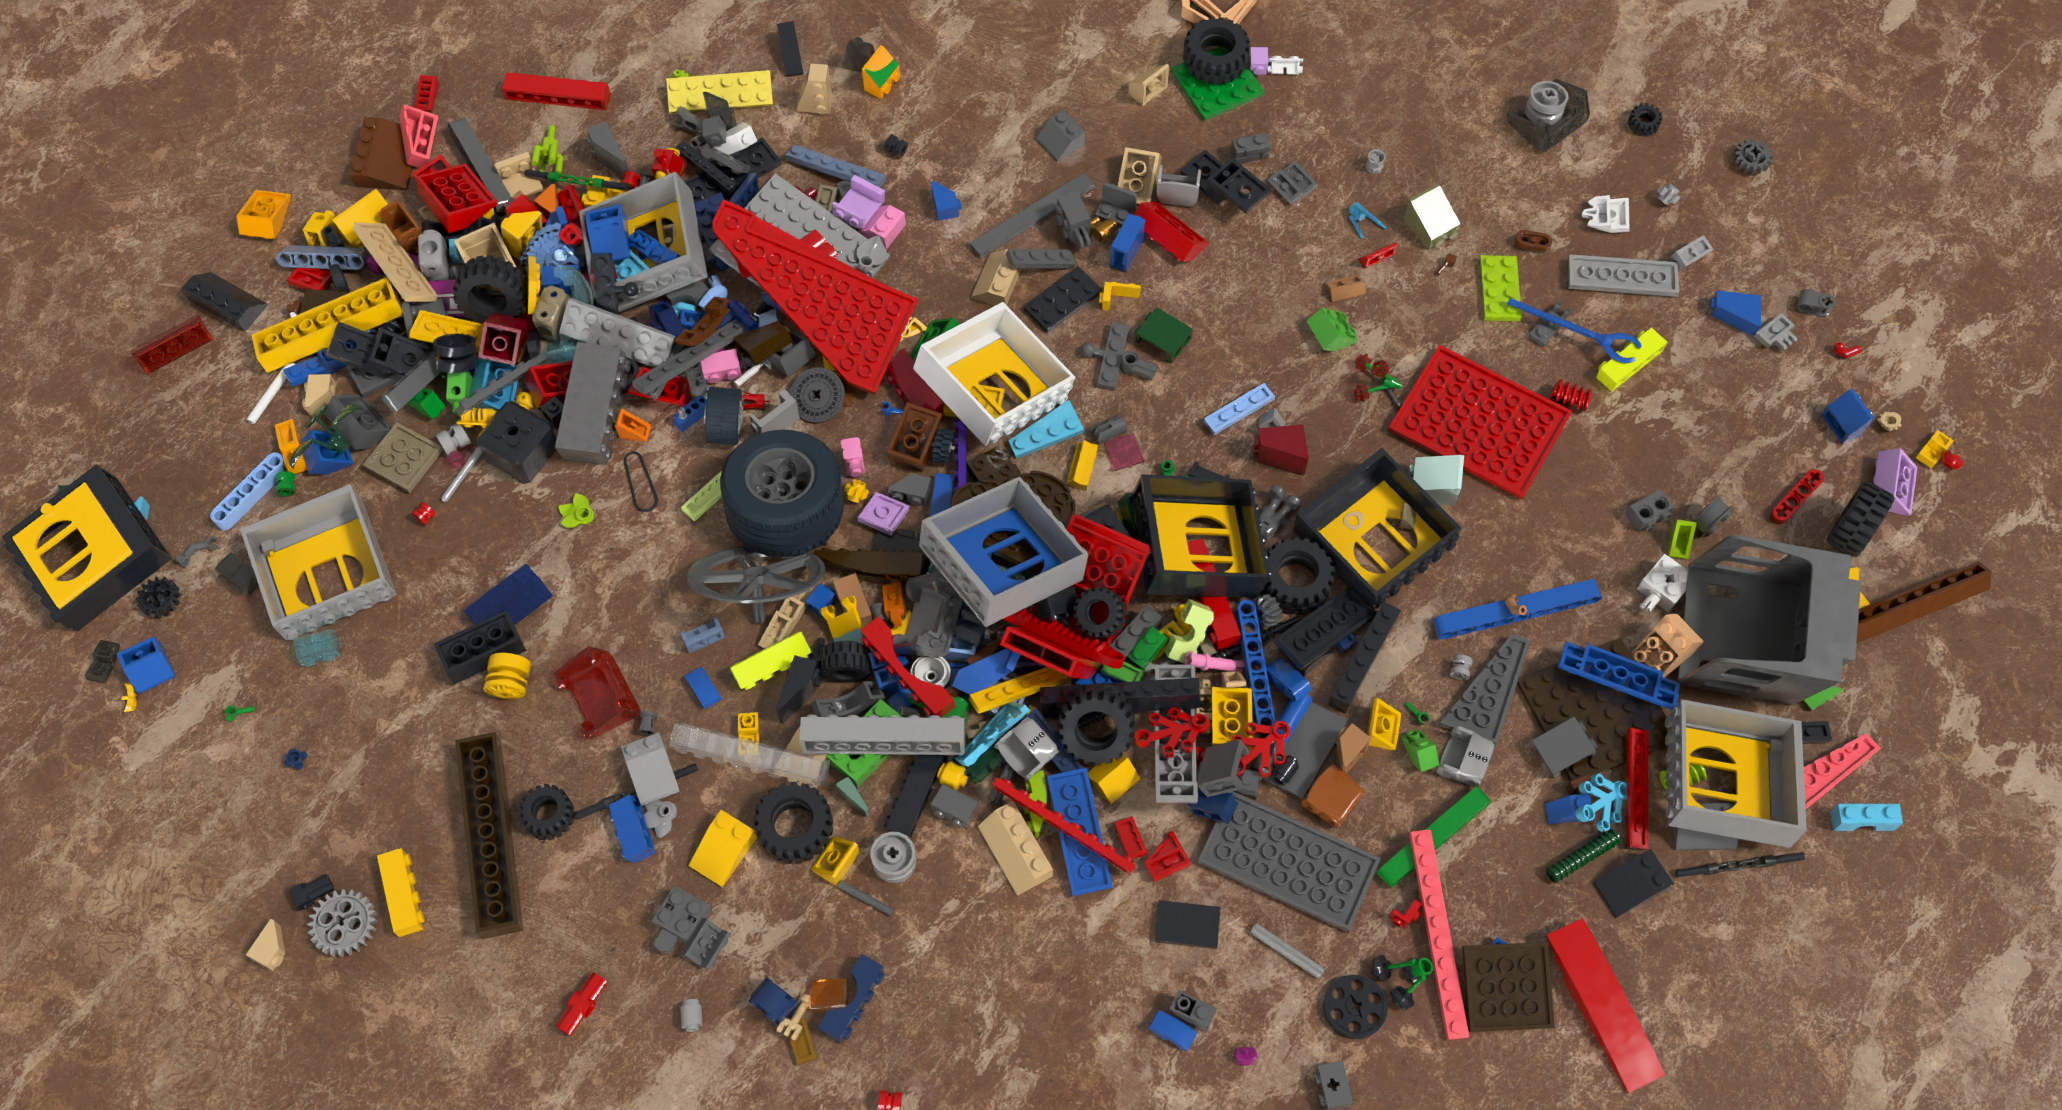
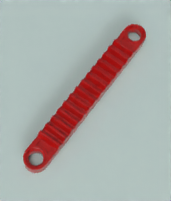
M1029 607L1003 618L1010 623L1114 669H1120L1123 666L1125 656L1121 652L1106 646L1105 641L1099 643L1098 638L1092 640V636L1085 637V633L1081 632L1079 634L1078 629L1072 631L1071 626L1065 628L1064 623L1058 624L1057 620L1048 622V618L1039 620L1036 610L1030 612Z

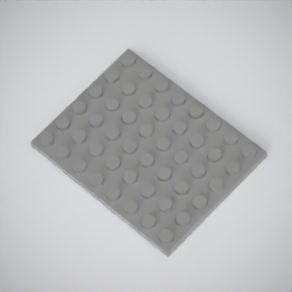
M776 173L744 208L756 214V217L798 239H802L816 229L826 242L837 251L839 261L853 268L858 265L859 260L857 259L856 251L867 238ZM717 239L709 251L740 273L731 253ZM887 253L883 264L872 267L873 278L890 259V254ZM752 276L747 277V279H749L762 289V287L753 279Z

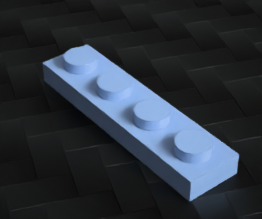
M1263 383L1205 417L1203 423L1213 435H1216L1272 402L1275 396Z

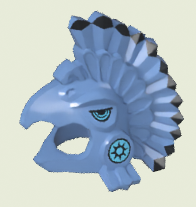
M556 222L553 225L549 224L546 227H542L541 230L536 231V234L531 237L530 242L527 244L523 255L520 257L521 266L525 267L523 274L526 275V283L528 280V256L536 257V263L540 264V281L542 266H560L567 262H572L584 267V259L577 255L574 249L575 246H569L559 238L560 223Z

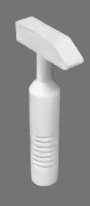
M766 359L763 361V364L751 367L736 379L733 384L737 388L756 374L763 365L771 370L770 361Z

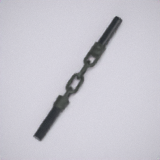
M695 763L675 771L674 775L677 780L699 770ZM634 788V791L630 793L620 792L607 797L599 803L575 812L576 817L579 820L603 809H610L609 804L616 801L615 797L623 795L621 796L623 798L627 795H637V792Z
M1800 852L1778 856L1767 855L1749 860H1736L1720 864L1716 862L1708 863L1705 866L1676 869L1675 873L1678 878L1700 874H1718L1721 871H1734L1750 867H1770L1780 863L1805 860V854ZM1761 860L1762 864H1757V861ZM1729 864H1737V867L1729 868Z

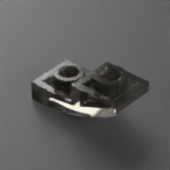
M100 640L92 653L94 660L85 674L87 680L106 684L117 659L116 653L119 652V643Z

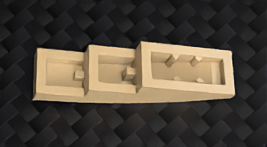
M816 587L785 599L780 610L775 612L758 643L759 646L767 648L789 636L807 608L805 600Z

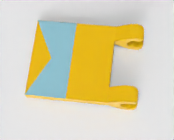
M852 595L842 599V604L848 612L835 617L833 605L821 608V614L827 620L834 642L854 641L862 643L860 630L863 626L856 609L855 596Z

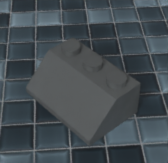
M362 394L332 396L324 412L330 422L334 424L355 450L373 447L383 440L391 429V426Z
M1705 803L1700 805L1706 809L1726 811L1734 807L1735 803ZM1671 826L1675 851L1737 849L1738 838Z

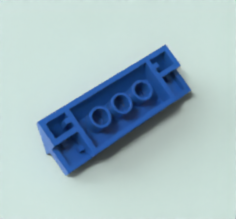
M1565 641L1557 663L1558 668L1673 710L1674 706H1676L1680 683L1662 677L1663 671L1590 644H1586L1585 648Z

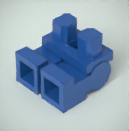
M873 652L868 653L881 691L886 692L887 696H891L903 689L898 683V677L896 675L892 676L885 668L887 665L883 661L879 662ZM906 654L896 656L903 667L910 665Z

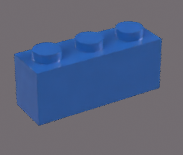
M627 795L609 804L611 811L609 816L615 824V835L621 843L623 858L637 863L655 854L656 851L639 798Z

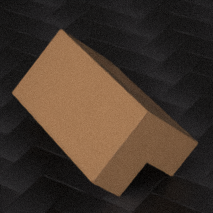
M856 573L834 580L833 585L843 612L848 611L843 606L842 599L852 595L855 596L856 609L864 628L872 621V615Z

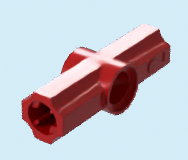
M592 972L582 988L571 996L567 1004L568 1008L555 1027L571 1037L581 1021L591 1014L596 1005L597 998L608 982Z

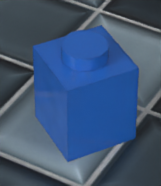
M819 584L805 600L807 608L823 618L820 611L821 608L834 605L837 602L835 591L831 587H825L822 584Z

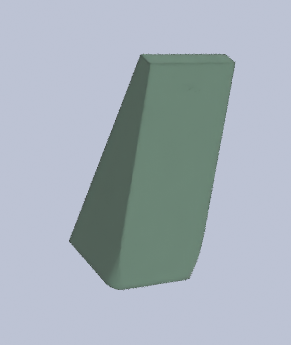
M850 777L836 784L837 791L866 817H869V809Z

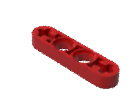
M1817 469L1808 471L1775 506L1770 514L1771 520L1775 524H1784L1820 486L1824 480L1823 473ZM1816 477L1817 479L1810 485L1808 483L1810 479ZM1798 488H1805L1807 490V494H1801L1798 491ZM1787 499L1794 500L1796 502V506L1793 507L1788 505ZM1784 509L1785 513L1783 516L1778 517L1777 514Z

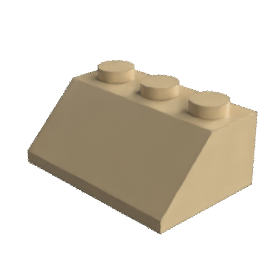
M1008 249L990 253L971 299L994 306L1002 302L1007 305L1022 271V268L1010 267L1006 256Z

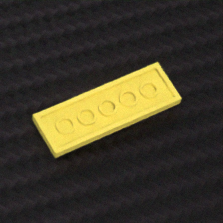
M770 70L666 79L670 114H677L676 110L680 106L688 109L690 112L773 106Z

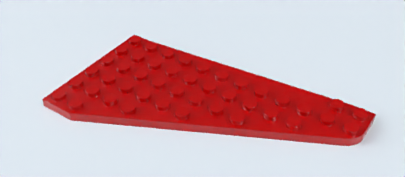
M723 199L712 223L715 236L847 384L875 395L914 312L918 299L886 286L756 217V214Z

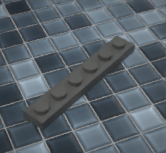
M544 351L538 356L529 357V361L526 363L520 362L514 367L515 370L512 372L510 370L504 372L500 376L501 379H493L486 385L485 389L479 388L473 392L472 397L468 398L466 396L460 400L455 412L459 417L525 376L529 367L542 365L549 356Z

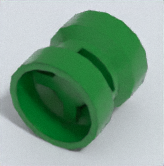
M289 471L278 472L275 475V481L278 483L276 494L282 497L294 495L296 492L295 485H293L295 474Z

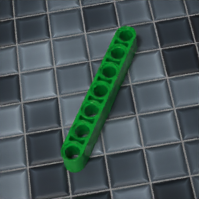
M1478 786L1473 788L1425 829L1431 830L1435 851L1491 803L1490 798ZM1411 842L1376 872L1390 889L1415 869Z

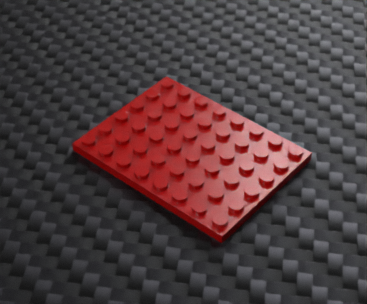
M1439 345L1391 422L1388 431L1436 456L1464 455L1463 470L1522 500L1571 416L1572 411Z

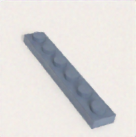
M793 145L785 154L787 161L850 182L854 175L878 187H881L886 181L885 174L797 145Z

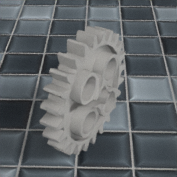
M342 889L341 895L334 891L332 898L326 895L327 901H318L321 905L320 908L313 907L316 914L309 915L314 920L307 924L310 928H313L308 932L309 935L314 936L311 941L314 944L317 943L316 947L319 950L322 949L323 953L327 954L330 951V955L335 957L337 952L340 957H343L345 951L351 956L352 949L360 952L359 945L367 946L365 939H373L369 933L376 931L372 924L378 923L375 918H372L377 915V912L372 910L375 906L369 903L370 900L367 897L363 898L362 893L358 892L356 894L354 890H350L348 894L345 889ZM351 905V909L344 913V909ZM333 917L329 924H325L327 918ZM361 922L359 928L353 930L354 924ZM342 933V937L338 941H334L336 935Z

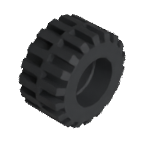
M1101 587L1087 589L1088 592L1080 594L1082 596L1081 599L1077 598L1076 602L1078 605L1074 606L1073 609L1076 611V614H1073L1074 619L1078 621L1076 625L1081 627V631L1089 636L1098 638L1114 636L1117 634V630L1123 628L1121 626L1122 623H1125L1127 620L1124 619L1127 611L1124 609L1126 604L1122 602L1123 598L1110 589ZM1104 601L1109 607V617L1104 623L1096 624L1092 619V608L1096 603Z
M838 641L825 645L821 649L822 676L837 682H855L867 678L870 675L871 667L868 653H871L870 648L854 641Z
M544 784L543 788L540 785L535 786L536 790L530 789L528 791L529 795H524L522 798L524 803H520L519 806L521 808V811H519V815L522 818L521 821L536 838L540 837L542 840H546L549 837L552 840L555 839V835L561 837V832H567L569 830L568 825H572L574 822L572 817H575V812L573 811L574 806L564 790L559 789L556 785L550 787L549 784ZM547 804L557 805V811L553 817L547 820L537 819V814L543 806Z

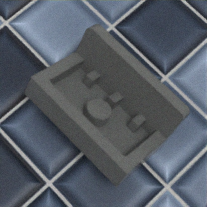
M703 918L681 954L697 966L710 969L715 964L721 949L726 946L730 933L720 929L708 919Z

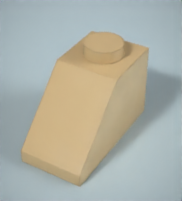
M270 919L246 956L274 971L283 961L285 948L281 926Z

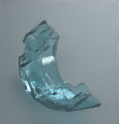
M555 265L553 267L554 277L562 279L564 286H570L573 299L594 306L592 290L585 277L573 266ZM559 333L560 341L577 340Z

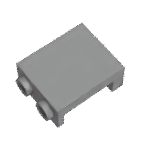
M785 389L779 393L781 404L762 419H757L754 414L750 415V426L753 429V436L771 430H786L800 420L797 402Z

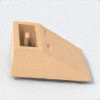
M1669 614L1663 617L1631 655L1634 661L1663 671L1662 677L1665 678L1687 660L1704 641L1678 614Z

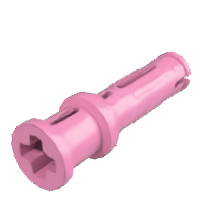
M1188 651L1184 659L1185 665H1195L1196 668H1200L1203 671L1210 668L1224 671H1240L1242 673L1243 669H1239V667L1244 668V662L1241 660L1211 657L1208 653L1195 654L1193 651Z

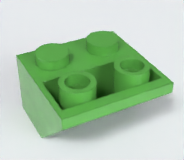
M1321 308L1306 321L1323 350L1334 352L1358 341L1355 330L1348 324L1346 315L1341 311Z

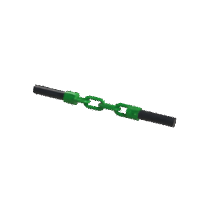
M525 170V176L548 179V181L567 182L589 185L600 189L609 188L628 191L629 188L628 184L604 181V179L600 178L592 179L551 171Z

